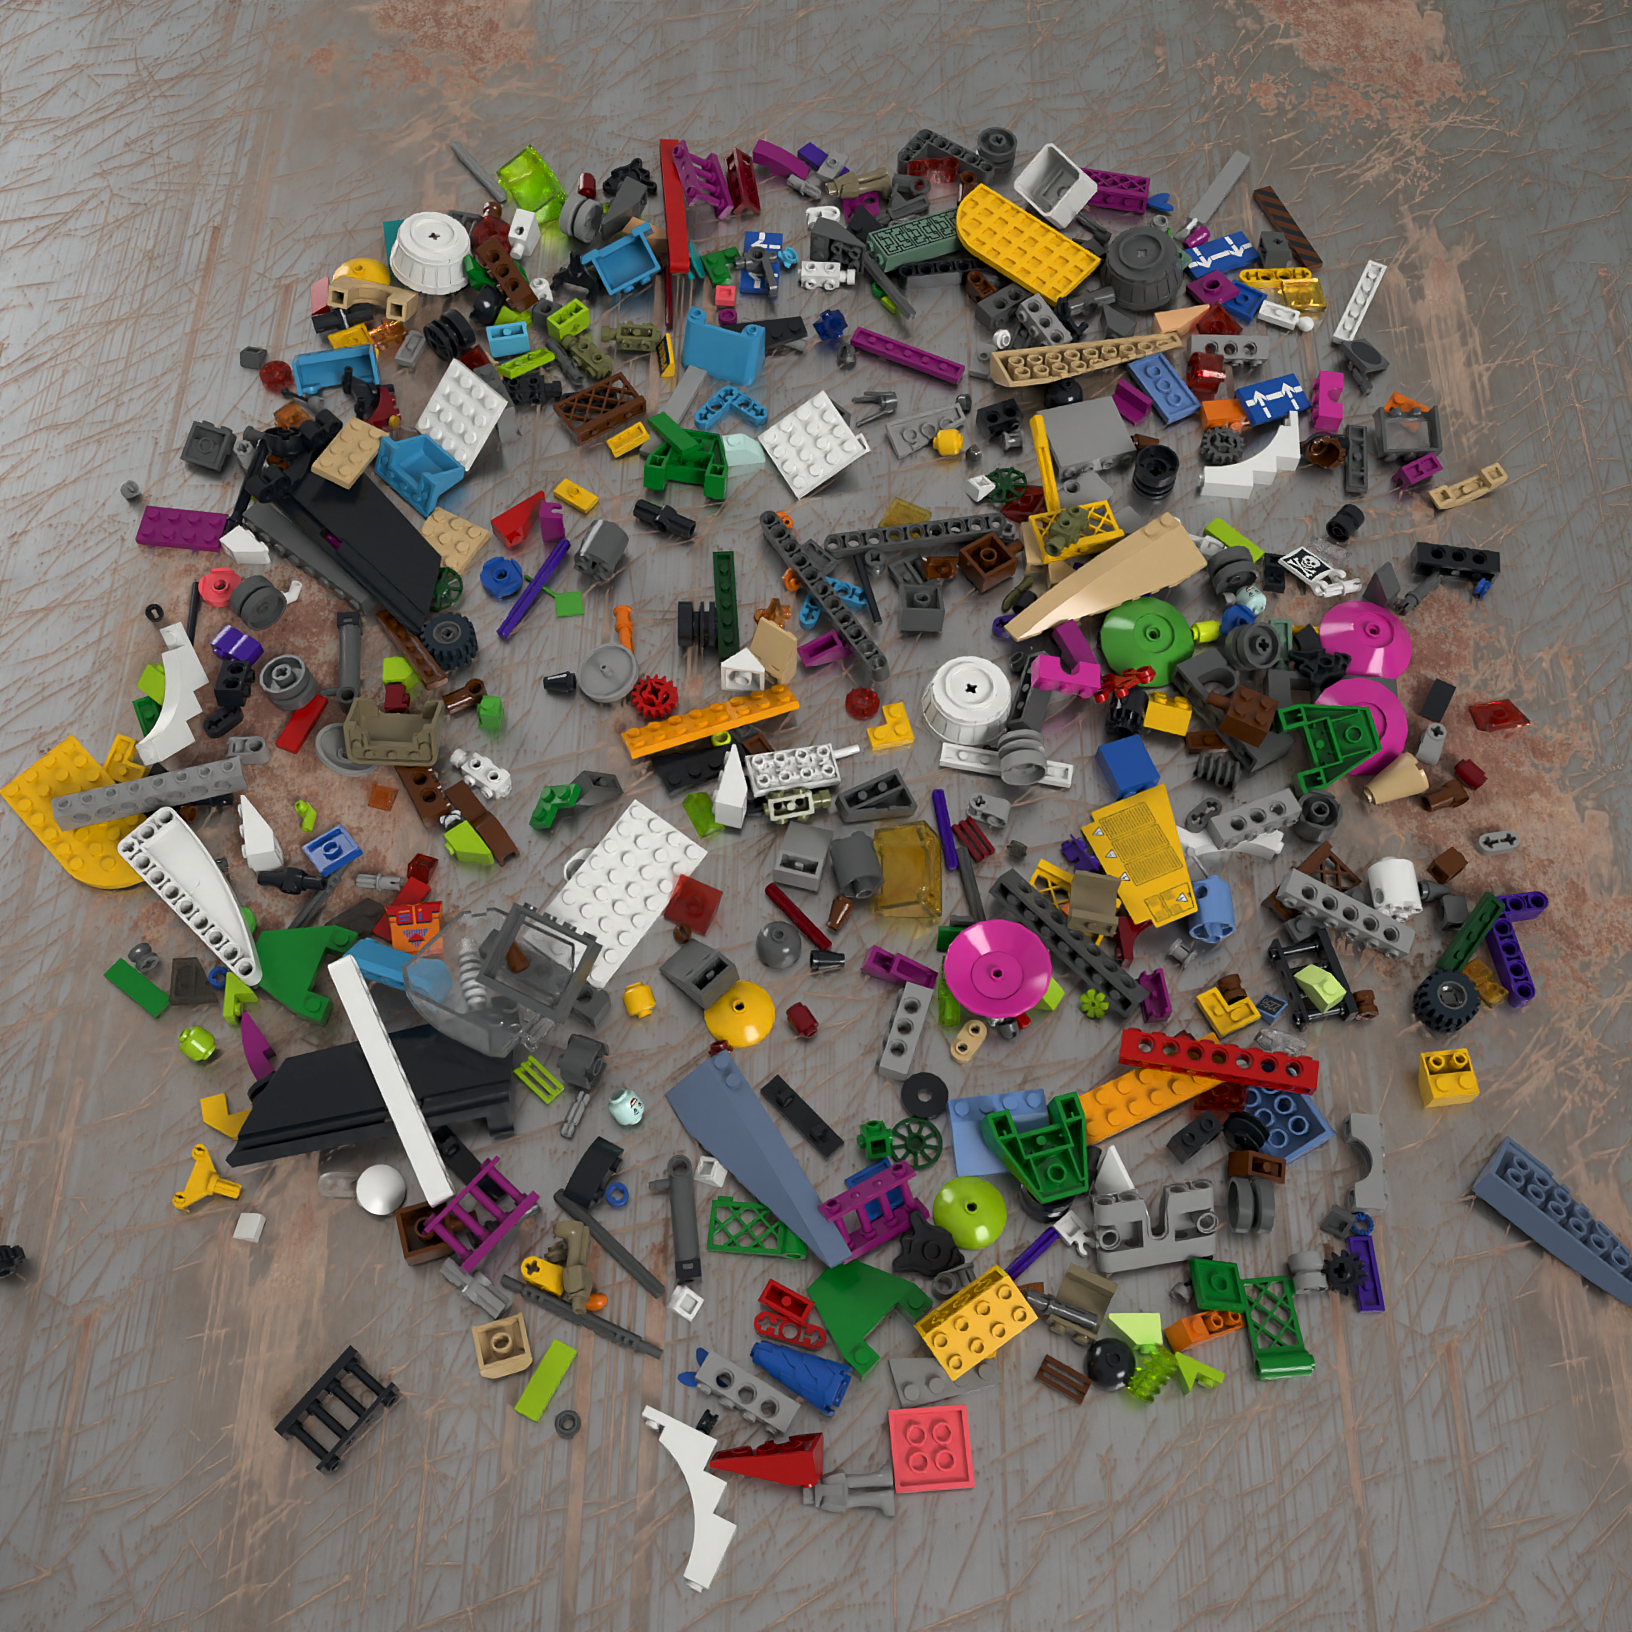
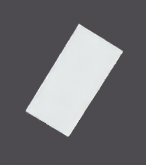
M831 743L745 756V764L754 797L771 795L770 792L776 790L789 792L792 791V788L799 786L813 789L841 784Z

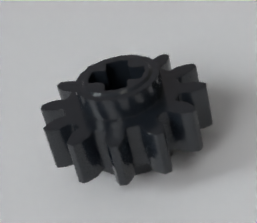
M10 1245L0 1246V1278L14 1272L16 1265L24 1263L23 1260L26 1257L23 1248L19 1247V1245L12 1248Z
M1344 1249L1341 1251V1256L1331 1252L1333 1260L1324 1259L1328 1269L1321 1270V1273L1328 1276L1326 1279L1328 1286L1332 1285L1331 1291L1334 1293L1340 1291L1345 1297L1348 1296L1349 1289L1353 1293L1358 1294L1356 1286H1366L1361 1277L1369 1276L1367 1272L1361 1270V1268L1365 1267L1366 1263L1358 1260V1255L1354 1252L1350 1256ZM1346 1268L1348 1270V1273H1345L1342 1277L1341 1272H1345Z

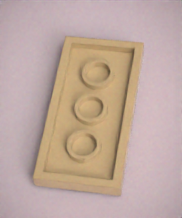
M352 416L313 463L311 472L349 490L378 454L381 438L389 436V434Z

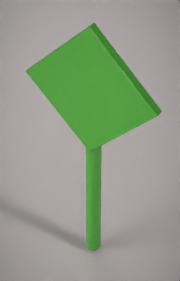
M524 575L525 579H527L530 582L532 581L533 578H531L528 575ZM544 585L541 588L554 596L557 617L584 614L581 591L557 594Z

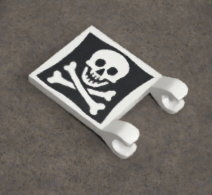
M1303 546L1280 558L1278 563L1310 585L1317 596H1322L1325 593L1320 587L1322 589L1328 587V583L1322 581V578L1329 575L1334 584L1340 580L1338 576L1340 578L1346 577L1345 571L1333 569Z

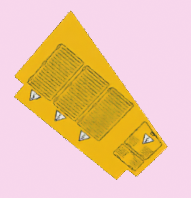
M1165 783L1090 813L1094 822L1081 827L1106 874L1122 878L1117 893L1135 925L1151 919L1155 927L1158 928L1198 911Z

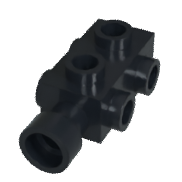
M544 375L519 376L513 379L504 377V386L515 406L520 405L521 402H530L533 405H538L541 401H546V395L562 396L561 380L546 383Z

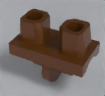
M923 557L920 569L925 571L924 577L956 578V565L959 562V557Z

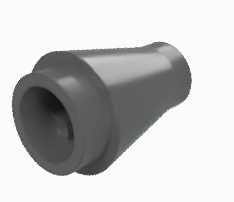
M1425 879L1417 882L1422 902L1438 900L1444 895L1451 894L1449 885H1442Z

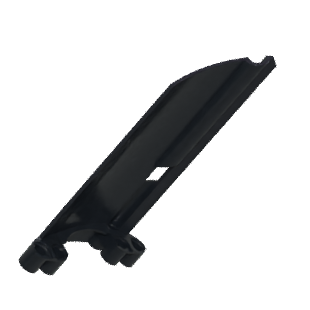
M323 409L316 415L315 421L309 419L300 425L299 434L303 436L305 448L297 459L284 472L275 464L269 465L265 468L261 477L257 475L251 477L246 482L245 489L258 502L262 504L273 503L413 635L420 636L421 629L423 628L424 621H427L442 556L364 472L349 490L311 472L313 463L343 428L341 420L328 409ZM324 528L341 542L337 549L333 548L319 535Z
M507 997L491 999V1009L388 1033L417 1101H421L420 1109L428 1128L487 1117L490 1137L515 1133L510 1109L514 1039L522 1038L515 1001ZM359 1040L286 1058L256 1101L237 1135L238 1141L236 1146L228 1154L225 1161L234 1168L398 1135L399 1133L393 1121L384 1122L388 1108Z

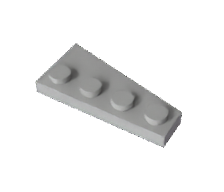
M955 403L885 423V430L899 461L931 443L933 438L937 437L939 430L955 429L963 425L966 418L960 404Z
M888 1358L901 1409L921 1407L1002 1383L995 1358H984L955 1381L950 1379L936 1358Z

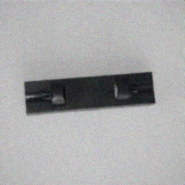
M778 1074L760 1089V1093L826 1161L844 1145V1141ZM791 1097L793 1100L785 1106L787 1099Z
M442 1125L431 1135L442 1160L467 1186L480 1173L477 1168L481 1163L447 1125ZM455 1146H457L458 1149L455 1150L451 1155H449V1151L452 1150ZM487 1174L476 1184L496 1205L508 1196Z

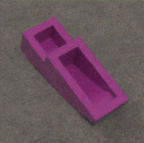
M759 139L753 149V163L770 167L771 174L789 178L791 174H794L800 179L806 180L810 172V167L803 161L770 142Z
M1073 619L1055 628L1051 636L1063 651L1061 657L1071 671L1080 661L1097 664L1086 639Z
M834 630L797 648V653L805 667L829 663L853 654L838 632L836 633Z
M876 945L867 950L860 968L863 972L904 988L906 982L933 989L938 976V972L900 953L894 955Z
M243 1012L241 1020L243 1048L249 1067L258 1081L276 1072L268 1061L276 1056V1054L248 1012Z

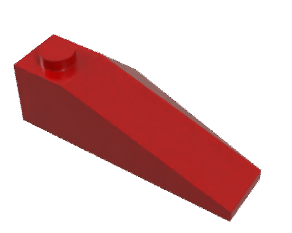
M823 1432L789 1436V1442L776 1444L773 1440L765 1441V1444L753 1450L751 1446L746 1445L718 1451L710 1460V1467L790 1486L800 1485L802 1488H810L818 1484L823 1474Z

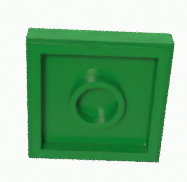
M1192 1258L1189 1261L1198 1308L1234 1313H1244L1247 1310L1237 1263Z

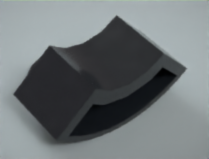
M598 1136L579 1161L562 1196L586 1209H589L595 1202L600 1203L605 1194L604 1187L613 1173H618L623 1164L621 1157L624 1149Z

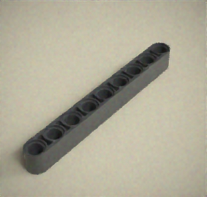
M988 513L828 535L825 538L824 550L834 558L854 556L855 554L865 555L872 549L888 552L978 540L992 531L999 537L1004 532L1007 520L1001 513ZM998 522L1001 527L995 528L991 523ZM978 525L981 530H973L971 526ZM951 528H959L961 532L954 533L951 531ZM937 530L940 532V535L934 536L930 531ZM917 533L920 535V537L914 539L910 536V534ZM896 535L900 540L892 541L889 537ZM876 538L879 540V543L872 544L869 542V539ZM850 541H856L859 545L856 547H852L848 543ZM834 543L838 548L833 550L828 545Z

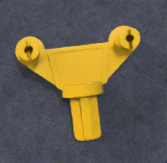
M203 1144L195 1145L191 1155L196 1163L184 1192L179 1191L173 1196V1206L178 1210H183L207 1195L212 1196L214 1192L234 1199L238 1198L242 1186L221 1179L220 1174L216 1173L207 1148Z

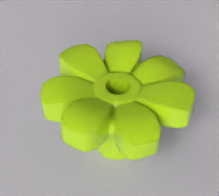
M1095 989L1088 990L1087 994L1083 993L1079 998L1083 1002L1080 1008L1082 1011L1088 1010L1087 1017L1094 1018L1095 1016L1102 1018L1105 1015L1104 1010L1109 1008V1002L1103 1001L1105 995L1102 992L1096 995Z

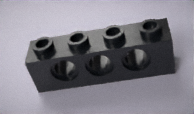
M1417 542L1411 552V574L1429 576L1433 571H1437L1439 574L1436 577L1442 575L1443 578L1480 582L1482 578H1485L1486 582L1494 584L1500 574V552Z

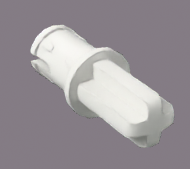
M1359 578L1348 581L1338 580L1336 583L1328 585L1326 589L1321 588L1325 592L1322 596L1323 598L1337 595L1341 597L1345 596L1346 593L1360 591L1362 584L1356 585V583L1361 581Z

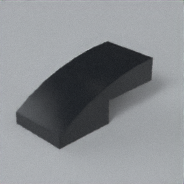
M1265 553L1263 562V591L1284 593L1286 587V568L1278 563V561L1286 555Z
M1436 678L1419 715L1435 723H1440L1456 687Z

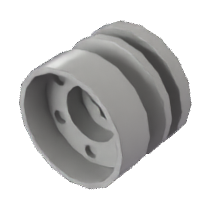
M1023 729L1008 732L999 738L997 743L998 756L1000 759L1001 778L1004 782L1019 786L1033 784L1044 779L1048 768L1044 755V738L1041 733Z

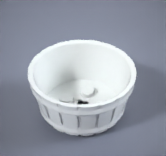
M438 212L413 214L405 219L398 229L397 238L392 246L390 255L391 269L399 281L418 292L433 295L456 292L470 282L464 270L465 263L463 257L468 254L473 257L469 235L459 221L446 214Z
M962 656L952 659L936 671L924 691L920 706L922 721L926 729L930 731L929 733L936 740L941 741L942 744L945 742L983 749L984 745L992 746L1009 730L1006 724L1013 705L1010 685L1001 669L987 659L976 656ZM966 685H975L977 687L975 688L976 693H967L965 691L967 689Z

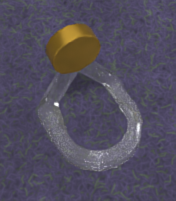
M392 415L390 417L389 426L393 428L394 442L400 441L397 438L398 427L414 432L417 436L422 435L416 428L399 424V416Z

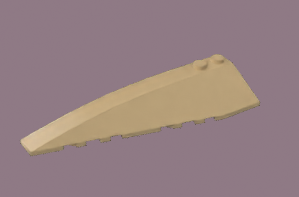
M1175 332L991 352L989 373L996 384L1006 387L1045 384L1161 353L1181 346L1182 342Z
M1166 512L1066 577L1004 626V630L1016 642L1042 634L1043 630L1055 629L1071 619L1075 622L1080 620L1082 616L1088 614L1092 616L1118 607L1124 601H1134L1140 599L1141 595L1157 593L1159 589L1164 587H1174L1206 567L1207 561L1183 525L1169 512Z

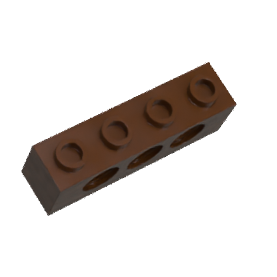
M493 236L476 248L480 254L477 258L484 267H489L487 273L492 280H498L499 284L496 286L502 295H508L506 301L512 309L516 307L521 314L539 301L496 236Z
M393 765L426 830L441 824L440 817L450 814L449 810L452 809V806L447 797H442L441 792H443V789L438 779L433 780L431 776L434 774L432 767ZM429 799H434L432 802H426Z

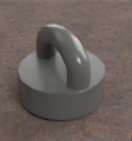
M843 343L839 346L837 350L838 361L844 364L856 362L853 345Z

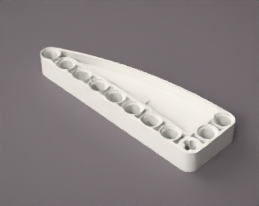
M171 807L160 808L121 840L118 844L119 854L247 986L258 984L262 978V969L257 949L243 910L228 880L212 855L186 822ZM178 893L175 898H172L174 894ZM190 908H193V910L190 913L186 914V912ZM208 923L205 928L200 929L203 924ZM222 938L220 943L215 944L218 939ZM238 953L234 959L229 960L233 954ZM252 969L250 974L244 975L247 970Z

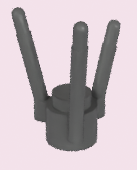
M1079 211L1078 214L1086 221L1079 217L1076 218V221L1094 231L1095 233L1092 238L1101 246L1106 247L1112 233ZM1072 238V241H1074V242H1076V243H1080V244H1083L1084 242L1087 241V240Z
M865 391V396L873 397L852 399L853 402L878 401L879 407L884 408V410L856 422L857 426L884 414L893 413L892 408H897V396L892 391Z

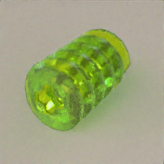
M1159 1343L1154 1344L1158 1353L1150 1350L1148 1352L1152 1358L1151 1361L1142 1359L1146 1368L1136 1367V1371L1140 1376L1130 1377L1134 1384H1125L1126 1388L1136 1398L1149 1404L1154 1402L1153 1395L1160 1394L1161 1390L1159 1387L1167 1385L1166 1379L1173 1377L1172 1371H1178L1179 1369L1175 1356Z

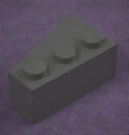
M897 768L838 794L835 805L845 823L914 815L918 807Z

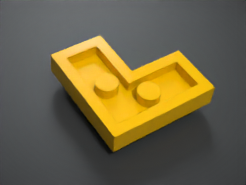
M903 702L882 706L881 711L886 725L867 728L866 730L872 751L914 742V735Z
M118 733L102 768L113 780L120 783L147 777L150 769L132 762L137 752L135 745L139 741Z
M1217 987L1195 998V1002L1220 1039L1261 1017V1014L1249 997L1228 1006Z

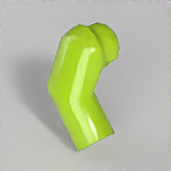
M299 800L295 803L294 808L304 819L301 830L311 833L317 812L308 802Z

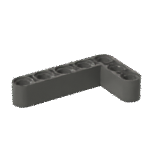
M928 129L920 130L898 153L896 168L898 174L910 175L927 157L960 175L964 171L974 172L977 176L976 183L978 184L982 183L985 186H989L993 183L995 164L992 161Z

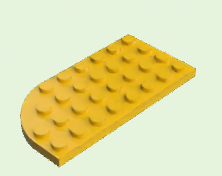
M982 183L971 191L958 207L956 231L963 246L971 254L1034 295L1039 293L1044 301L1054 308L1057 306L1059 297L1063 298L1070 294L1100 265L1101 259Z
M72 734L0 789L1 796L65 870L77 881L100 889L125 888L145 881L118 852V844L121 840L148 819L143 813L63 832L54 819L52 798L116 784Z

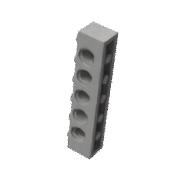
M1294 868L1284 875L1275 898L1285 906L1295 908L1303 912L1305 916L1315 918L1323 922L1326 927L1335 928L1343 932L1346 937L1356 939L1364 943L1366 947L1376 949L1384 953L1386 957L1394 960H1399L1409 954L1416 930Z

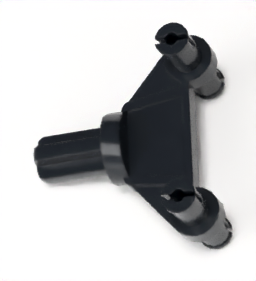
M579 250L570 252V264L568 267H564V269L561 267L559 272L554 274L550 289L556 292L563 283L587 288L589 292L586 295V299L593 301L595 295L600 293V286L603 281L599 276L594 281L587 274L582 264L581 253H579Z
M1066 296L1063 298L1059 297L1057 306L1054 308L1049 305V307L1065 329L1070 332L1072 340L1069 344L1083 336L1082 333L1089 325L1082 321L1077 327L1070 317L1071 309L1068 306V298Z
M346 366L344 368V375L341 378L343 392L350 394L352 391L357 402L354 405L356 418L364 421V414H366L371 404L380 397L379 388L387 386L389 394H395L394 385L376 386L375 383H366L352 376L353 368Z

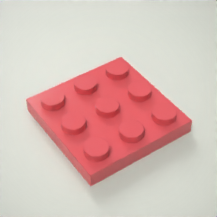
M966 1404L888 1410L895 1494L975 1487Z

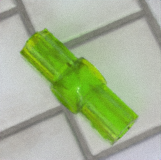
M943 956L941 979L939 980L938 1000H940L938 1024L945 1027H953L959 1024L960 1003L956 1001L946 985L943 966L946 956Z

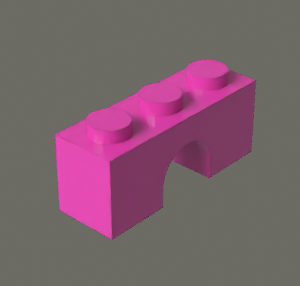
M1320 370L1318 377L1313 379L1312 390H1315V393H1313L1311 404L1314 405L1311 420H1314L1315 429L1338 431L1343 419V403L1333 401L1339 400L1343 390L1344 373Z
M1039 654L1031 663V687H1036L1043 691L1052 690L1058 691L1061 694L1080 695L1082 698H1092L1101 688L1100 665L1080 661L1072 669L1071 675L1061 669L1059 657Z

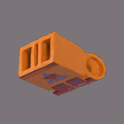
M443 901L423 902L415 905L384 906L385 915L391 929L393 949L428 960L437 959L442 961L439 927L442 919Z

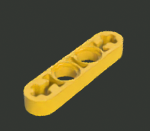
M1303 267L1246 269L1240 272L1238 281L1254 289L1304 287L1308 285L1312 273L1309 269ZM1262 276H1266V277H1268L1270 280H1267V281H1266V280H1263L1261 277H1262ZM1279 276H1286L1288 280H1283Z

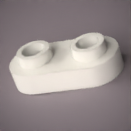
M544 278L533 279L530 282V287L538 300L544 298L553 302L548 281Z

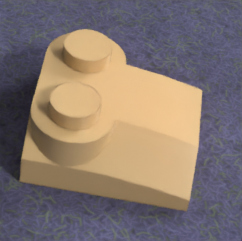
M522 1312L504 1319L471 1327L482 1377L495 1379L525 1370L533 1362Z

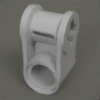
M241 440L235 443L233 450L237 456L238 464L246 475L255 449L249 441ZM264 462V464H263V467H262V470H261L259 476L262 475L263 471H264L265 468L267 467L266 464H265V462Z
M1440 723L1430 724L1426 732L1420 737L1413 756L1418 761L1434 767L1442 752V746L1447 735L1446 728Z
M234 736L227 739L228 754L225 755V759L239 756L243 765L264 764L271 758V751L265 740L260 736Z
M976 792L969 798L966 814L971 816L973 820L984 822L994 827H1004L1011 804L1003 798H996Z
M973 1262L965 1263L954 1269L939 1273L931 1285L933 1297L940 1301L948 1300L976 1279L973 1271ZM938 1282H946L950 1290L942 1291L938 1287Z

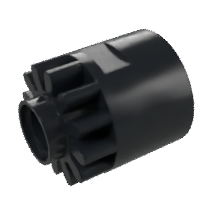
M1134 686L1129 688V694L1122 698H1117L1115 692L1112 691L1105 726L1109 727V732L1113 731L1119 737L1126 738L1135 734H1141L1149 696L1145 691Z

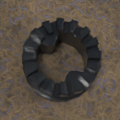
M709 1409L704 1412L696 1426V1430H702L706 1435H709L711 1429H713L712 1425L715 1426L719 1418L717 1414L711 1415V1410Z

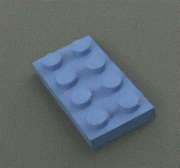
M1162 352L1144 357L1127 365V371L1144 394L1153 400V406L1167 424L1199 412L1200 402Z

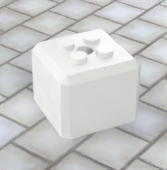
M1049 143L1041 149L1015 180L1014 189L1058 229L1066 228L1097 192V184L1053 143ZM1063 189H1067V193L1060 197V192Z

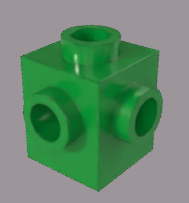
M872 1120L866 1124L859 1125L860 1135H857L859 1150H864L868 1160L892 1155L890 1143H893L892 1131L890 1128H886L883 1120Z

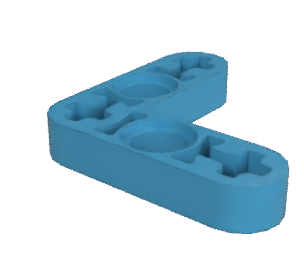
M732 386L721 388L694 415V424L700 430L710 428L729 409L756 426H762L768 421V410L764 406ZM741 403H746L749 405V407L740 408L739 405ZM713 405H718L721 407V409L713 410L711 409V407Z
M824 576L836 592L841 589L848 592L846 596H840L846 606L859 610L869 608L863 588ZM809 594L799 613V625L805 630L815 628L822 614L818 606L810 604V601L813 599ZM809 612H811L812 618L809 621H805L809 616Z

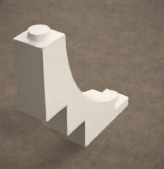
M1289 411L1287 419L1284 418L1283 424L1279 426L1277 434L1271 443L1254 457L1227 466H1204L1203 472L1198 475L1197 486L1200 487L1201 495L1249 499L1253 483L1272 485L1277 469L1295 471L1300 460L1298 411Z
M181 622L160 629L169 649L162 653L165 670V698L162 711L154 728L141 742L135 745L145 766L161 762L195 742L186 721L202 712L193 691L209 683V680Z
M1176 825L1185 861L1192 858L1185 853L1187 847H1193L1196 856L1218 851L1206 828L1199 833H1191ZM1278 830L1271 834L1263 833L1250 842L1245 840L1232 849L1224 848L1219 851L1249 853L1271 861L1274 854H1280L1285 844L1281 842L1284 833Z
M646 1405L642 1413L643 1420L646 1421L645 1425L659 1432L660 1428L663 1429L659 1443L680 1468L693 1501L695 1533L691 1556L683 1575L684 1579L688 1581L686 1586L701 1593L702 1589L709 1591L737 1530V1525L715 1515L727 1488V1482L705 1472L716 1450L718 1441Z

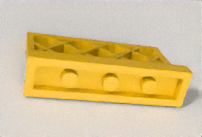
M1103 500L1078 506L1089 511L1088 520L1092 517L1100 521L1098 527L1089 524L1088 529L1093 531L1094 534L1086 536L1080 532L1078 543L1076 545L1071 544L1069 548L1063 546V550L1056 557L1047 554L1043 538L1045 536L1050 538L1048 530L1053 522L1056 523V517H1059L1062 510L1065 511V509L1029 516L1028 521L1042 553L1040 557L1042 563L1047 564L1106 551L1123 540L1125 534L1123 529L1118 528L1108 501ZM1103 507L1106 514L1102 517L1093 511ZM1042 520L1048 523L1046 529L1037 526L1036 522ZM1104 523L1112 527L1113 531L1106 532L1100 528Z
M1041 858L1028 883L1036 889L1034 882L1038 876L1046 880L1049 888L1039 890L1038 892L1040 894L1050 892L1054 902L1051 904L1059 910V905L1069 902L1071 881L1074 875ZM1064 889L1067 891L1069 899L1057 902L1054 891ZM1116 898L1115 916L1122 905V900ZM1098 934L1095 942L1098 947L1105 935Z

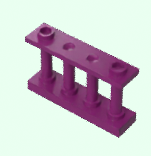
M682 139L674 147L672 155L688 205L692 206L697 199L713 205L717 218L724 220L732 211L734 205L717 155L711 152L706 159H702L691 154L688 151L686 141ZM693 163L701 166L702 169L693 166ZM697 176L705 179L706 182L697 179ZM701 189L709 192L710 195L703 193Z
M497 1155L492 1161L487 1158L477 1168L480 1173L438 1216L433 1213L423 1223L426 1228L422 1234L425 1237L433 1230L461 1257L460 1261L463 1264L459 1270L465 1276L540 1198L534 1190L529 1195L525 1192L522 1194L494 1167L500 1160ZM486 1174L515 1201L514 1204L517 1208L511 1214L507 1211L504 1212L476 1185ZM468 1193L497 1219L496 1223L499 1227L493 1233L490 1230L486 1231L458 1204ZM450 1211L479 1238L478 1242L481 1245L475 1252L472 1249L468 1250L440 1223Z
M905 1160L893 1164L886 1170L817 1207L828 1223H835L853 1255L842 1262L844 1265L910 1229L911 1225L908 1215L911 1211H920L925 1219L930 1217L929 1211L917 1197L913 1199L908 1180L917 1175ZM899 1186L905 1204L892 1210L886 1192ZM877 1198L883 1216L870 1222L864 1204ZM855 1210L861 1228L848 1234L842 1216Z

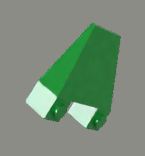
M682 428L699 443L698 450L681 456L665 441L648 455L644 465L643 487L652 490H664L667 480L704 485L705 497L724 499L727 491L729 467L720 434Z
M1296 704L1276 710L1273 718L1278 734L1296 729L1300 730L1311 765L1310 770L1291 776L1297 797L1310 793L1312 790L1325 789L1382 750L1369 707Z
M336 925L262 931L256 944L262 969V978L256 985L302 1020L325 1027L334 1004L330 998L312 992L327 954L342 958L361 939L357 932ZM252 969L247 970L244 975L250 974Z
M1076 1091L1055 1096L1048 1103L1047 1110L1053 1125L1018 1134L1009 1109L987 1114L979 1123L987 1147L1041 1204L1089 1191L1085 1113Z
M855 1259L845 1265L840 1263L832 1269L828 1267L806 1289L810 1300L815 1302L814 1308L842 1364L845 1363L853 1368L851 1373L860 1382L879 1364L881 1358L864 1339L894 1308L913 1326L929 1312L933 1305V1301L915 1283Z

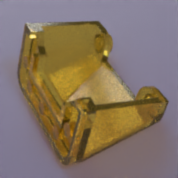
M925 820L875 829L873 843L876 852L881 857V869L885 883L881 887V894L875 895L874 900H872L873 912L879 917H941L942 858L941 843L936 832Z

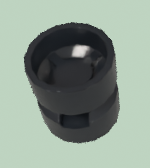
M1344 505L1337 512L1336 516H1333L1326 524L1328 535L1335 541L1346 542L1364 523V514L1355 505Z

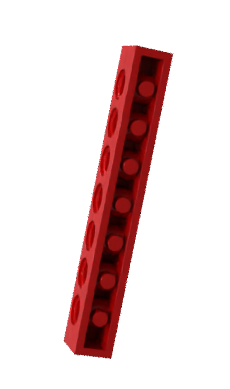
M1138 1028L1123 1029L1118 1055V1064L1311 1096L1317 1090L1319 1061L1305 1055L1292 1057L1280 1051L1267 1053L1263 1052V1049L1256 1047L1243 1049L1231 1043L1218 1045L1214 1041L1207 1039L1194 1041L1190 1040L1187 1036L1169 1037L1163 1032L1145 1033ZM1147 1044L1151 1051L1143 1052L1140 1050L1139 1045ZM1171 1048L1175 1055L1167 1056L1163 1049ZM1195 1052L1198 1054L1199 1059L1192 1060L1188 1057L1187 1053ZM1212 1056L1221 1057L1224 1063L1216 1064L1213 1062ZM1244 1060L1248 1067L1241 1068L1237 1065L1236 1061ZM1261 1064L1270 1065L1272 1072H1265L1261 1068ZM1286 1068L1294 1069L1297 1076L1288 1075Z

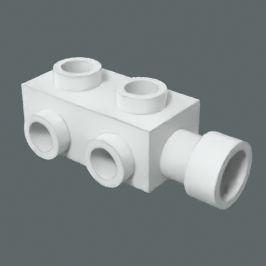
M802 261V269H798V281H801L802 287H806L809 290H813L816 287L833 290L839 288L840 282L847 283V285H855V269L840 271V263Z
M461 748L452 754L450 763L457 768L461 767L463 781L471 787L474 785L479 787L481 794L486 798L490 799L493 797L498 800L500 796L506 797L511 791L510 774L504 768H498L493 765L488 757L480 756L476 752L471 757H468V753Z

